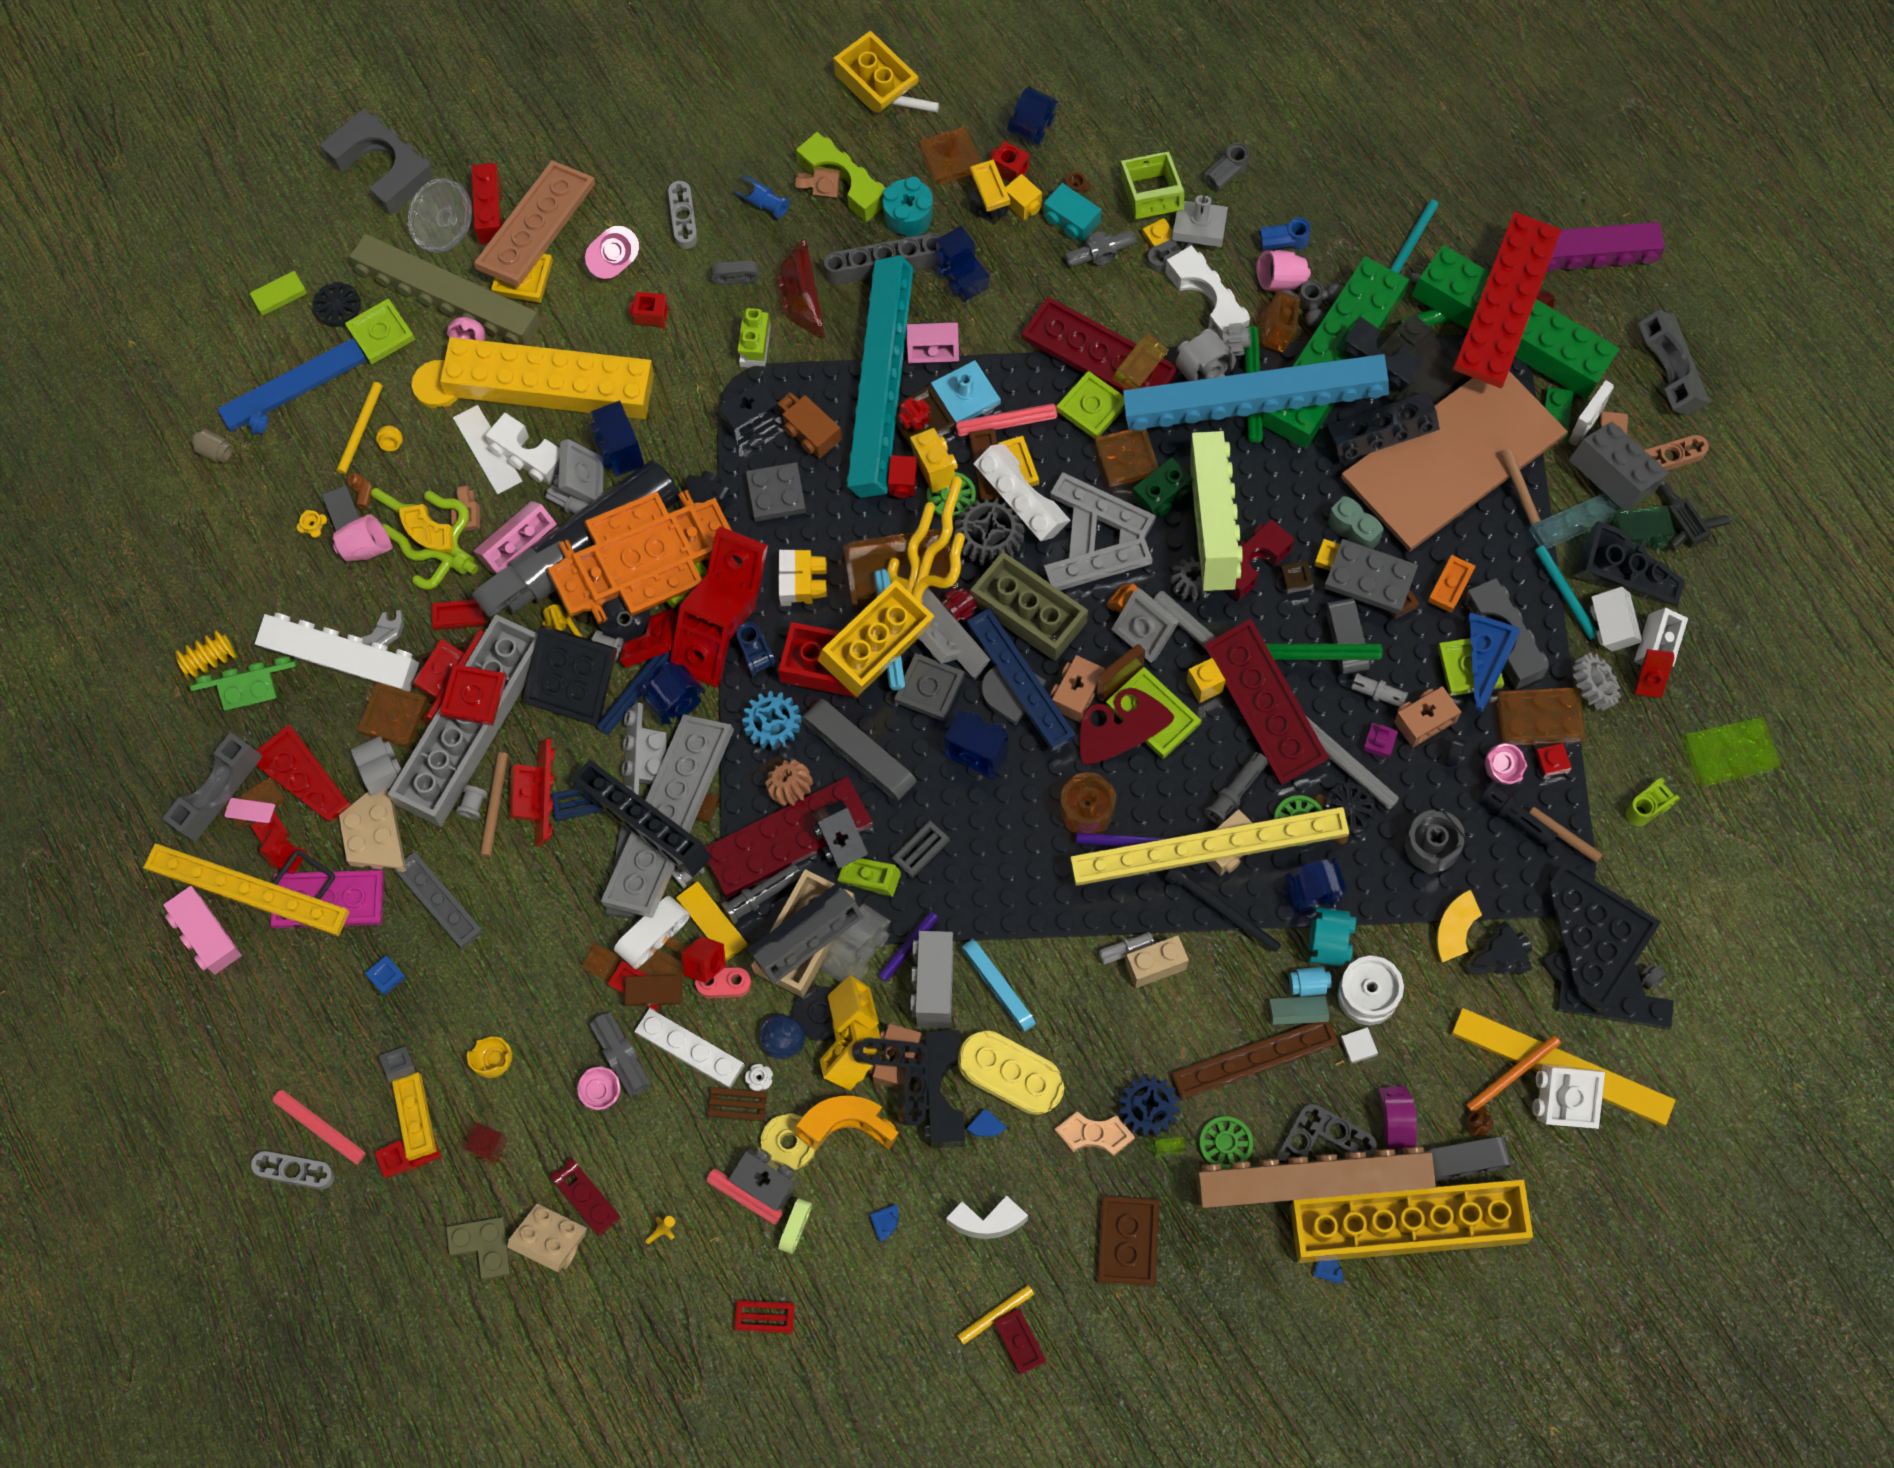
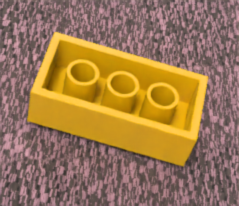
M895 580L822 649L818 661L851 693L858 697L930 627L935 616Z

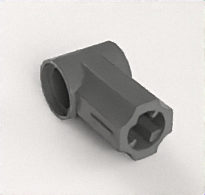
M1233 143L1228 147L1227 153L1204 173L1203 178L1208 186L1213 190L1219 191L1233 177L1245 172L1249 158L1247 146L1243 143ZM1239 157L1241 160H1234L1233 158Z

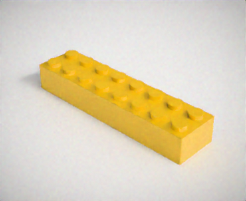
M450 337L440 383L444 395L455 396V398L646 419L654 371L652 361L647 359Z
M1524 1180L1293 1200L1290 1205L1297 1263L1527 1244L1533 1238Z

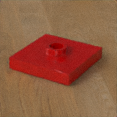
M453 664L439 712L442 717L493 726L507 678L506 673Z

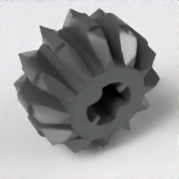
M1192 556L1188 563L1182 558L1180 566H1175L1172 571L1174 575L1171 576L1170 581L1171 584L1175 585L1173 591L1175 593L1182 592L1181 598L1183 600L1191 596L1193 603L1196 601L1197 596L1205 599L1207 592H1212L1213 590L1203 591L1200 561L1195 562V558Z

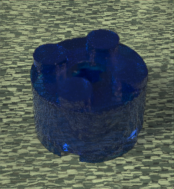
M1028 86L1021 94L1014 108L1016 110L1014 118H1010L1007 131L1040 146L1046 134L1044 132L1046 126L1051 127L1055 119L1056 113L1054 112L1059 101Z
M671 661L661 668L660 674L654 679L646 681L641 686L644 701L664 724H672L670 719L675 717L681 720L683 714L689 715L702 701L699 698L700 694H705V689L685 665H675Z
M1333 858L1330 864L1328 859L1299 867V874L1292 876L1291 871L1284 875L1294 908H1299L1300 913L1315 909V905L1324 901L1326 905L1340 902L1342 897L1345 896V892H1347L1337 858Z

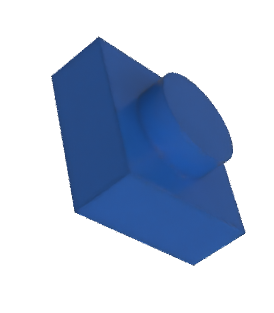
M387 955L365 973L384 996L406 978Z

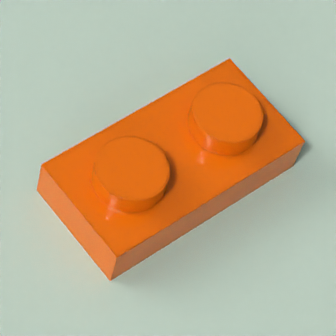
M1451 555L1428 602L1452 613L1475 569V565Z

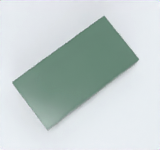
M1325 996L1269 999L1273 1025L1329 1022V1011Z

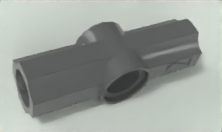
M611 1012L598 1016L590 1023V1026L597 1040L602 1045V1052L612 1070L617 1072L630 1097L644 1092L651 1084L643 1068L640 1066L637 1060L638 1056L627 1036L624 1037Z

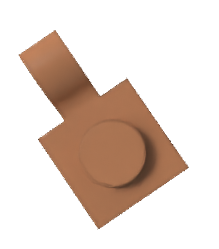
M815 168L814 175L798 173L795 187H813V195L838 197L840 170Z
M468 486L458 487V500L462 501L469 511V520L462 532L480 529L479 504L474 502V491H469ZM451 509L453 527L458 519V511L455 509Z

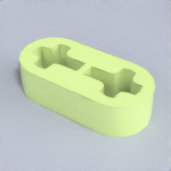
M800 1198L797 1199L782 1234L778 1247L779 1250L790 1254L794 1253L810 1215L812 1203Z

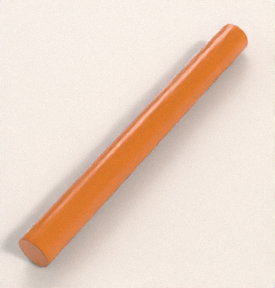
M1555 1035L1551 1036L1466 1104L1470 1112L1477 1111L1561 1044L1560 1040Z

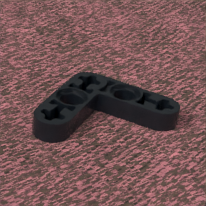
M878 1038L857 1040L853 1045L852 1055L858 1063L900 1068L897 1103L899 1122L905 1126H918L922 1124L926 1117L929 1072V1051L927 1047L920 1043ZM889 1046H892L896 1052L895 1059L892 1062L886 1057V1050ZM863 1048L877 1049L876 1054L867 1055L863 1053ZM905 1053L918 1054V1060L905 1058ZM911 1077L916 1078L918 1082V1088L914 1093L908 1086ZM916 1097V1101H908V1099ZM909 1110L915 1111L914 1117L908 1115Z

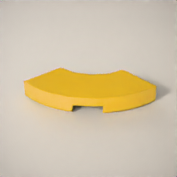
M424 504L399 508L403 527L416 542L433 551L454 552L452 526L434 522L430 518L427 507Z
M1471 890L1453 900L1444 911L1436 934V945L1441 963L1468 952L1466 945L1467 930L1474 920L1482 916Z

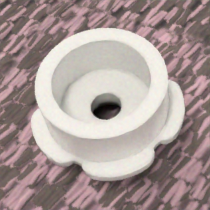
M755 1064L751 1066L750 1071L746 1072L745 1081L749 1083V1087L753 1091L766 1090L772 1084L771 1077L773 1073L768 1066L763 1067L762 1064ZM758 1075L762 1076L760 1080L757 1079Z

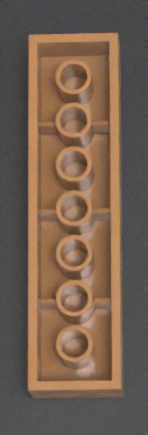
M1417 1146L1402 1148V1153L1395 1154V1149L1373 1150L1374 1156H1366V1152L1362 1151L1345 1153V1158L1337 1159V1154L1316 1155V1161H1308V1157L1305 1156L1287 1158L1288 1163L1279 1164V1159L1259 1160V1166H1250V1162L1247 1161L1231 1162V1168L1221 1169V1164L1202 1165V1171H1196L1198 1202L1200 1207L1207 1208L1436 1188L1432 1152H1424V1147Z

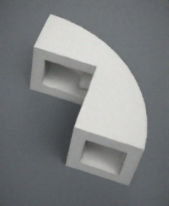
M1006 1196L984 1221L963 1202L954 1209L946 1220L950 1227L964 1235L980 1239H991L1005 1236L1017 1230L1028 1221V1215Z

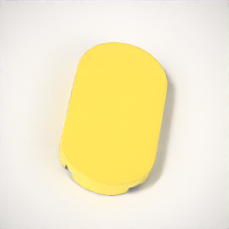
M982 1031L968 1037L960 1047L958 1064L963 1076L973 1085L1026 1113L1038 1115L1050 1111L1062 1099L1064 1083L1059 1075L1061 1073L1058 1068L1049 1060L993 1031Z

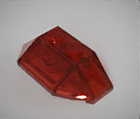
M802 239L781 264L782 275L778 276L780 291L785 290L786 297H782L784 312H789L791 322L818 338H825L807 240Z

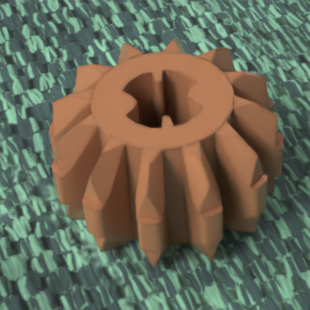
M795 759L790 763L784 760L781 766L775 765V771L768 773L769 779L765 782L771 798L783 806H786L788 803L794 806L799 799L804 801V794L811 793L810 786L813 784L807 767Z

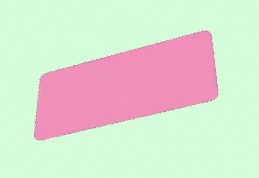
M231 798L224 816L269 823L275 804Z

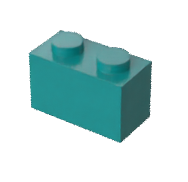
M1062 183L1044 202L1043 217L1051 225H1057L1063 229L1070 238H1076L1083 243L1101 223L1102 209Z

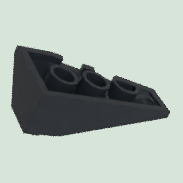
M1597 521L1577 550L1571 576L1610 589L1623 587L1632 595L1678 606L1684 580L1665 564L1657 562L1648 555L1644 547L1641 545L1637 546L1628 538L1629 535L1623 530Z

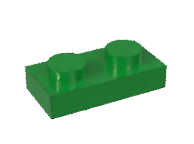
M1547 387L1544 407L1569 431L1573 391ZM1567 432V435H1566L1564 438H1562L1561 440H1566V439H1567V437H1568V432Z

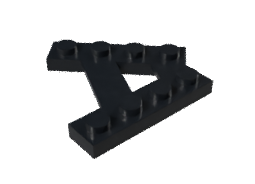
M1564 946L1543 960L1542 964L1559 984L1557 1012L1666 1030L1672 1027L1674 1000L1646 996L1636 964L1633 965L1602 1014L1578 999Z

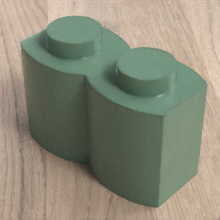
M1343 496L1331 508L1328 524L1336 534L1348 538L1350 542L1374 549L1379 544L1384 530L1383 526L1375 517L1364 513L1356 501Z

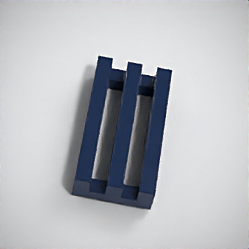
M578 788L551 794L557 822L604 812L596 804L560 812L561 810L593 804L588 798L559 804L558 801L583 796Z

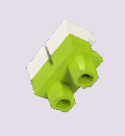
M748 308L746 311H743L738 344L740 367L749 368L752 366H765L771 324L769 313L762 312L760 309Z

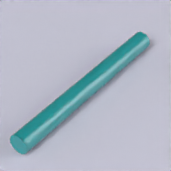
M1430 199L1390 268L1391 270L1400 273L1439 205L1436 200Z
M1542 545L1535 549L1536 554L1589 640L1597 637V630L1545 546Z

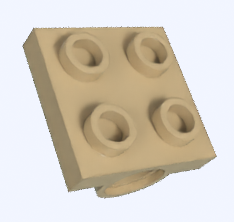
M536 1204L510 1237L507 1247L558 1272L561 1268L566 1269L572 1262L579 1243L586 1235L587 1228Z

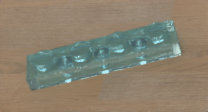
M1603 493L1532 524L1529 531L1539 546L1544 545L1548 549L1591 530L1597 521L1607 523L1628 514L1630 510L1625 512L1610 497Z

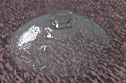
M436 178L425 183L416 192L408 211V228L411 237L419 247L429 252L442 253L460 243L468 231L472 217V206L467 191L454 180Z

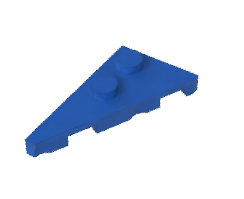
M1470 613L1474 697L1476 710L1483 712L1520 634L1519 627Z

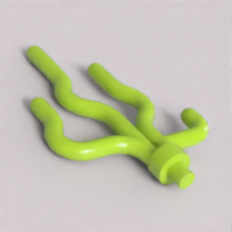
M378 488L371 490L373 498L398 513L399 508L415 505L403 504ZM432 491L425 492L424 498L442 509H455L458 511V519L452 527L454 552H437L427 548L416 551L402 533L387 524H382L389 538L399 544L402 553L407 558L414 561L436 558L442 561L430 579H424L419 575L413 577V584L424 590L437 587L450 568L461 574L469 572L474 575L478 571V565L473 563V556L463 551L458 545L459 535L469 520L467 506L460 500L442 498Z

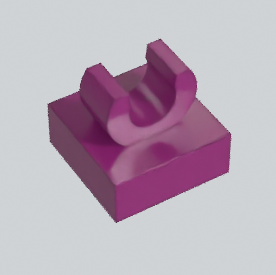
M1372 723L1363 751L1389 759L1398 731Z

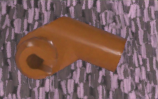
M351 473L347 478V483L358 494L355 506L359 509L367 510L373 487L363 475Z

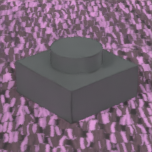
M406 1046L379 1056L388 1082L416 1073Z

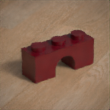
M1272 519L1266 525H1259L1248 542L1243 541L1238 545L1242 546L1241 578L1236 579L1235 589L1226 590L1238 601L1257 585L1259 573L1251 567V561L1264 559L1275 567L1293 549L1295 539Z

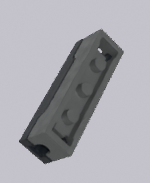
M837 882L765 937L758 940L748 948V951L769 980L776 984L864 918L855 900Z

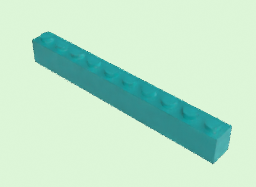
M902 255L875 260L874 271L872 272V289L869 295V314L866 318L867 330L866 337L864 338V355L861 361V379L858 384V404L855 408L856 420L855 428L852 432L853 444L852 451L850 452V469L847 476V487L860 498L883 495L888 492L890 460L893 449L913 277V267Z

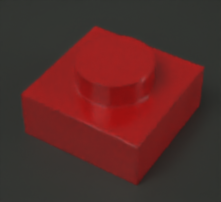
M1563 743L1539 748L1535 752L1543 777L1569 772L1572 768Z
M273 811L269 823L256 822L251 825L262 844L265 843L273 829L282 831L286 837L290 836L275 811Z

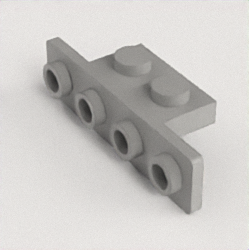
M927 588L922 596V605L935 617L930 627L918 639L925 644L931 651L932 656L941 664L957 659L972 677H977L988 664L990 658Z
M642 703L633 705L626 711L624 716V724L627 728L626 736L623 740L625 761L621 770L624 776V785L638 795L639 782L652 785L666 755V732L642 728Z

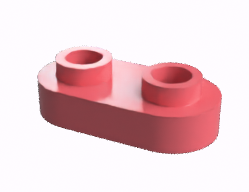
M738 967L721 970L712 978L714 983L710 986L695 980L697 991L705 998L742 997L749 992L752 985L749 973L743 968ZM735 977L742 979L738 985L733 984L732 980Z

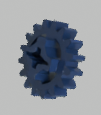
M1143 1075L1139 1084L1135 1080H1131V1090L1124 1087L1123 1094L1127 1098H1120L1119 1104L1125 1106V1108L1120 1109L1119 1115L1127 1116L1124 1120V1125L1132 1124L1133 1134L1140 1129L1143 1131V1138L1147 1137L1148 1132H1152L1156 1138L1160 1129L1165 1133L1169 1132L1168 1123L1175 1126L1177 1120L1172 1115L1180 1114V1108L1174 1107V1105L1179 1104L1180 1097H1172L1175 1087L1167 1089L1166 1079L1161 1083H1157L1156 1075H1153L1151 1081H1147ZM1147 1089V1092L1143 1095L1134 1097L1139 1091ZM1157 1091L1160 1092L1166 1098L1167 1101L1161 1100V1098L1157 1094ZM1150 1096H1152L1153 1109L1150 1111L1149 1117H1147L1146 1104ZM1132 1112H1137L1139 1116L1142 1118V1122L1139 1121L1133 1115ZM1166 1116L1160 1122L1152 1124V1121L1157 1117Z

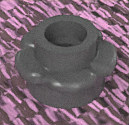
M1650 964L1640 974L1643 978L1642 985H1646L1650 989L1656 987L1667 975L1662 970L1663 966L1657 965L1655 967L1653 964Z

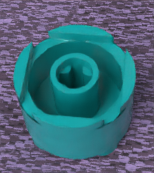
M909 177L908 179L898 180L884 190V220L888 229L896 235L899 233L905 235V237H915L925 233L930 227L933 219V196L930 189L919 178Z
M1315 907L1314 913L1319 914L1317 920H1312L1308 951H1314V957H1308V962L1343 967L1344 963L1350 962L1352 958L1353 945H1349L1348 942L1349 935L1355 932L1356 917H1351L1349 911Z

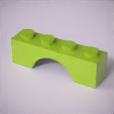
M816 132L796 149L797 163L809 174L814 175L815 168L840 170V178L844 179L851 187L847 194L849 209L863 221L868 222L883 209V196L886 189L879 181L875 182L870 178L868 172L863 167L855 165L849 155L845 152H840L828 137L824 138Z

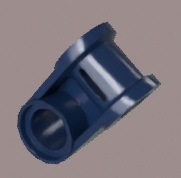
M752 622L741 624L736 634L740 650L751 676H755L756 672L767 667H776L777 664L768 644H766L759 627ZM748 634L756 636L754 640L749 642L743 640L744 636Z

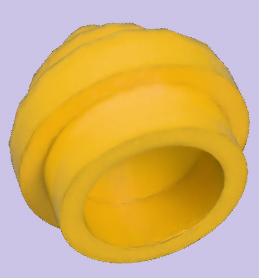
M384 426L377 432L376 441L380 448L385 451H395L402 444V433L394 426Z

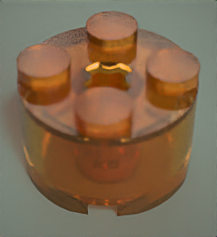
M1084 772L1072 777L1065 784L1061 792L1060 813L1066 827L1071 831L1085 834H1096L1106 830L1114 816L1115 790L1111 784L1097 773ZM1089 801L1091 806H1086L1085 802Z

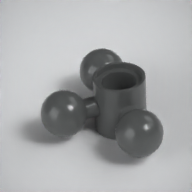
M1310 280L1302 285L1300 294H1294L1293 291L1288 289L1281 290L1276 296V303L1284 310L1291 309L1295 303H1298L1300 309L1307 313L1305 316L1307 326L1312 329H1318L1325 318V314L1319 309L1322 300L1327 299L1330 303L1334 304L1344 287L1340 284H1332L1328 287L1327 291H1324L1323 286L1319 282ZM1308 295H1312V296H1314L1315 298H1309V297H1307V296H1308Z

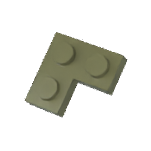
M504 1217L446 1227L449 1255L456 1257L478 1253L480 1274L483 1281L512 1276Z

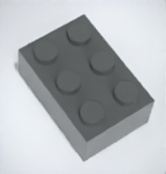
M1612 421L1584 438L1569 459L1571 463L1625 512L1654 494L1669 474L1658 461L1654 460L1621 427Z

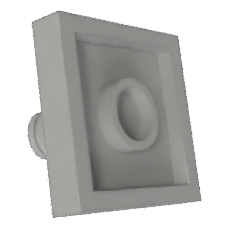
M1203 195L1197 196L1195 202L1184 201V210L1177 211L1172 240L1222 247L1228 207L1211 205L1212 201L1208 196H1205L1203 204Z
M569 439L561 441L559 473L554 475V478H556L554 480L555 486L589 504L603 495L604 457Z
M1138 588L1131 595L1112 630L1130 646L1134 647L1140 644L1146 650L1145 658L1149 662H1153L1159 656L1179 621L1142 589Z

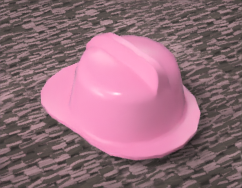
M614 226L607 229L586 249L585 262L589 271L602 279L618 275L636 258L639 250L637 237L630 229L623 226Z

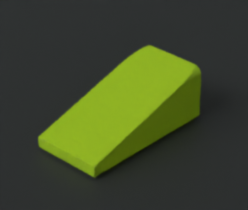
M860 858L843 866L837 881L893 897L901 872L896 865Z

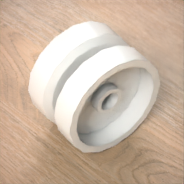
M1372 955L1358 958L1348 966L1339 983L1337 997L1340 1008L1348 1018L1358 1024L1369 1026L1380 1024L1390 1018L1403 996L1404 983L1401 973L1395 965L1385 958Z

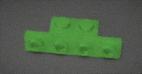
M283 656L274 659V664L264 666L263 662L248 665V670L238 672L237 668L222 671V676L212 678L211 674L195 678L196 682L190 685V690L194 691L217 685L224 711L276 699L278 696L271 672L295 667L299 664L298 659L290 660V656Z

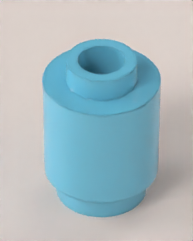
M1323 966L1296 969V972L1289 973L1292 995L1298 994L1299 997L1327 994V988L1332 986L1330 972H1325Z

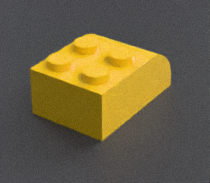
M871 30L833 58L835 76L868 108L877 113L917 85L919 81L918 76Z

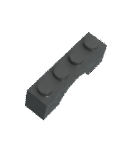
M1658 310L1638 322L1646 344L1658 355L1666 369L1669 383L1664 389L1673 411L1689 416L1710 404L1675 315Z
M1497 578L1468 590L1464 602L1471 613L1519 627L1520 634L1503 668L1515 690L1543 678L1549 668L1548 659L1543 652L1538 650L1531 630L1526 629L1519 609L1511 604L1506 587L1500 585Z
M231 732L213 753L215 758L214 768L204 785L188 796L178 797L162 818L194 842L199 839L263 757Z

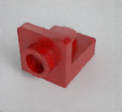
M276 829L271 831L260 849L261 854L269 865L277 870L283 868L295 850H301L307 854L304 849L292 846L284 833ZM298 855L287 870V873L294 874L303 858Z

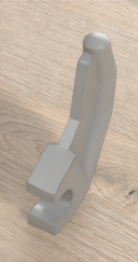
M396 611L397 616L393 621H389L387 612H383L372 634L362 637L364 639L362 644L371 646L372 642L388 646L397 640L404 627L402 611Z

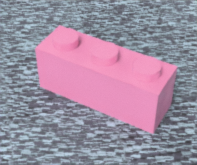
M531 501L473 552L488 571L498 574L509 566L508 563L535 544L557 523L542 504Z
M189 886L164 904L168 911V914L165 915L166 919L174 929L180 928L183 933L179 936L188 950L192 947L198 954L194 959L203 971L208 968L215 975L242 956L209 907L192 886Z

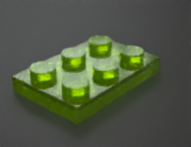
M1763 717L1689 733L1684 736V741L1701 787L1778 770L1781 767Z

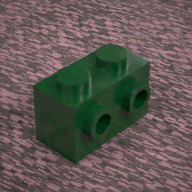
M1170 458L1133 487L1132 500L1141 509L1156 515V518L1159 515L1162 517L1171 510L1174 503L1178 500H1185L1191 494L1193 478L1173 458Z

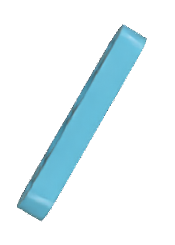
M971 939L961 946L968 961L1019 1029L1025 1032L1033 1027L1036 1023L1032 1015L978 943Z

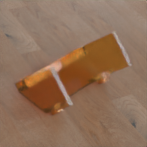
M942 529L928 530L927 535L920 542L918 556L921 562L926 549L940 537ZM915 532L855 541L843 545L852 604H858L857 599H866L872 596V593L876 591L875 571L887 570L889 561L892 558L899 560L897 576L909 580L911 564L908 559L907 549L910 538ZM950 540L935 555L929 575L942 578L948 575L950 571L949 556L952 546ZM957 581L952 585L953 589L958 588Z

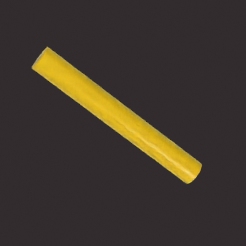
M1025 1286L959 1333L957 1337L963 1345L994 1324V1321L1004 1317L1032 1297L1034 1292L1030 1286Z

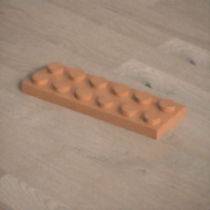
M551 160L474 262L475 269L519 287L594 187L595 178Z

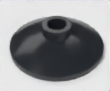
M620 594L617 598L607 601L601 606L608 620L602 621L598 625L606 636L615 639L620 637L623 639V642H627L640 637L648 627L650 620L649 609L630 616ZM622 614L629 615V620L626 622H621L619 618Z

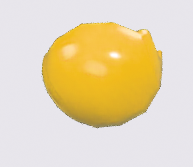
M490 1036L477 1040L474 1049L467 1052L468 1066L479 1076L488 1079L497 1078L510 1066L513 1052L510 1045L503 1038Z

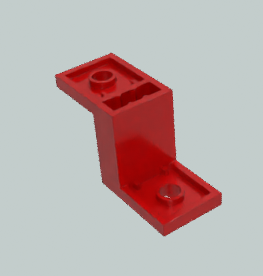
M718 527L715 531L708 574L680 605L669 668L714 687L720 684L729 640L737 632L738 627L746 621L756 608L768 545L724 527ZM733 555L738 556L743 564L737 563ZM694 650L701 652L704 658H699Z

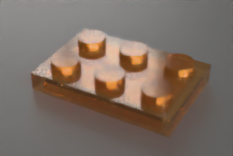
M1580 688L1498 692L1497 700L1503 743L1524 745L1583 742L1587 738Z

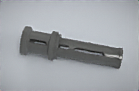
M1255 752L1227 788L1221 789L1218 792L1216 801L1212 806L1206 807L1204 811L1212 822L1217 825L1223 824L1231 811L1240 806L1242 795L1268 765L1267 758Z
M792 863L789 867L768 878L753 889H743L739 896L729 902L724 901L721 905L731 922L735 924L741 916L751 910L753 912L758 910L761 902L800 879L801 873L797 866Z

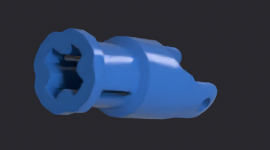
M742 175L753 182L755 188L750 196H744L734 190L737 195L760 209L765 208L771 211L777 219L785 215L789 208L790 200L788 198H780L773 194L772 189L751 177Z

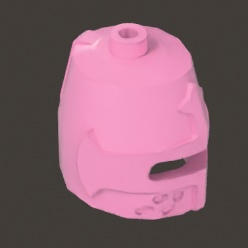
M1266 250L1262 252L1256 262L1259 283L1263 289L1268 291L1280 292L1284 289H1299L1308 281L1311 274L1306 259L1295 255V252ZM1273 260V277L1271 278L1270 268L1271 262Z
M365 515L350 521L333 533V540L335 541V544H333L336 553H340L345 561L368 560L393 548L386 530L373 515Z

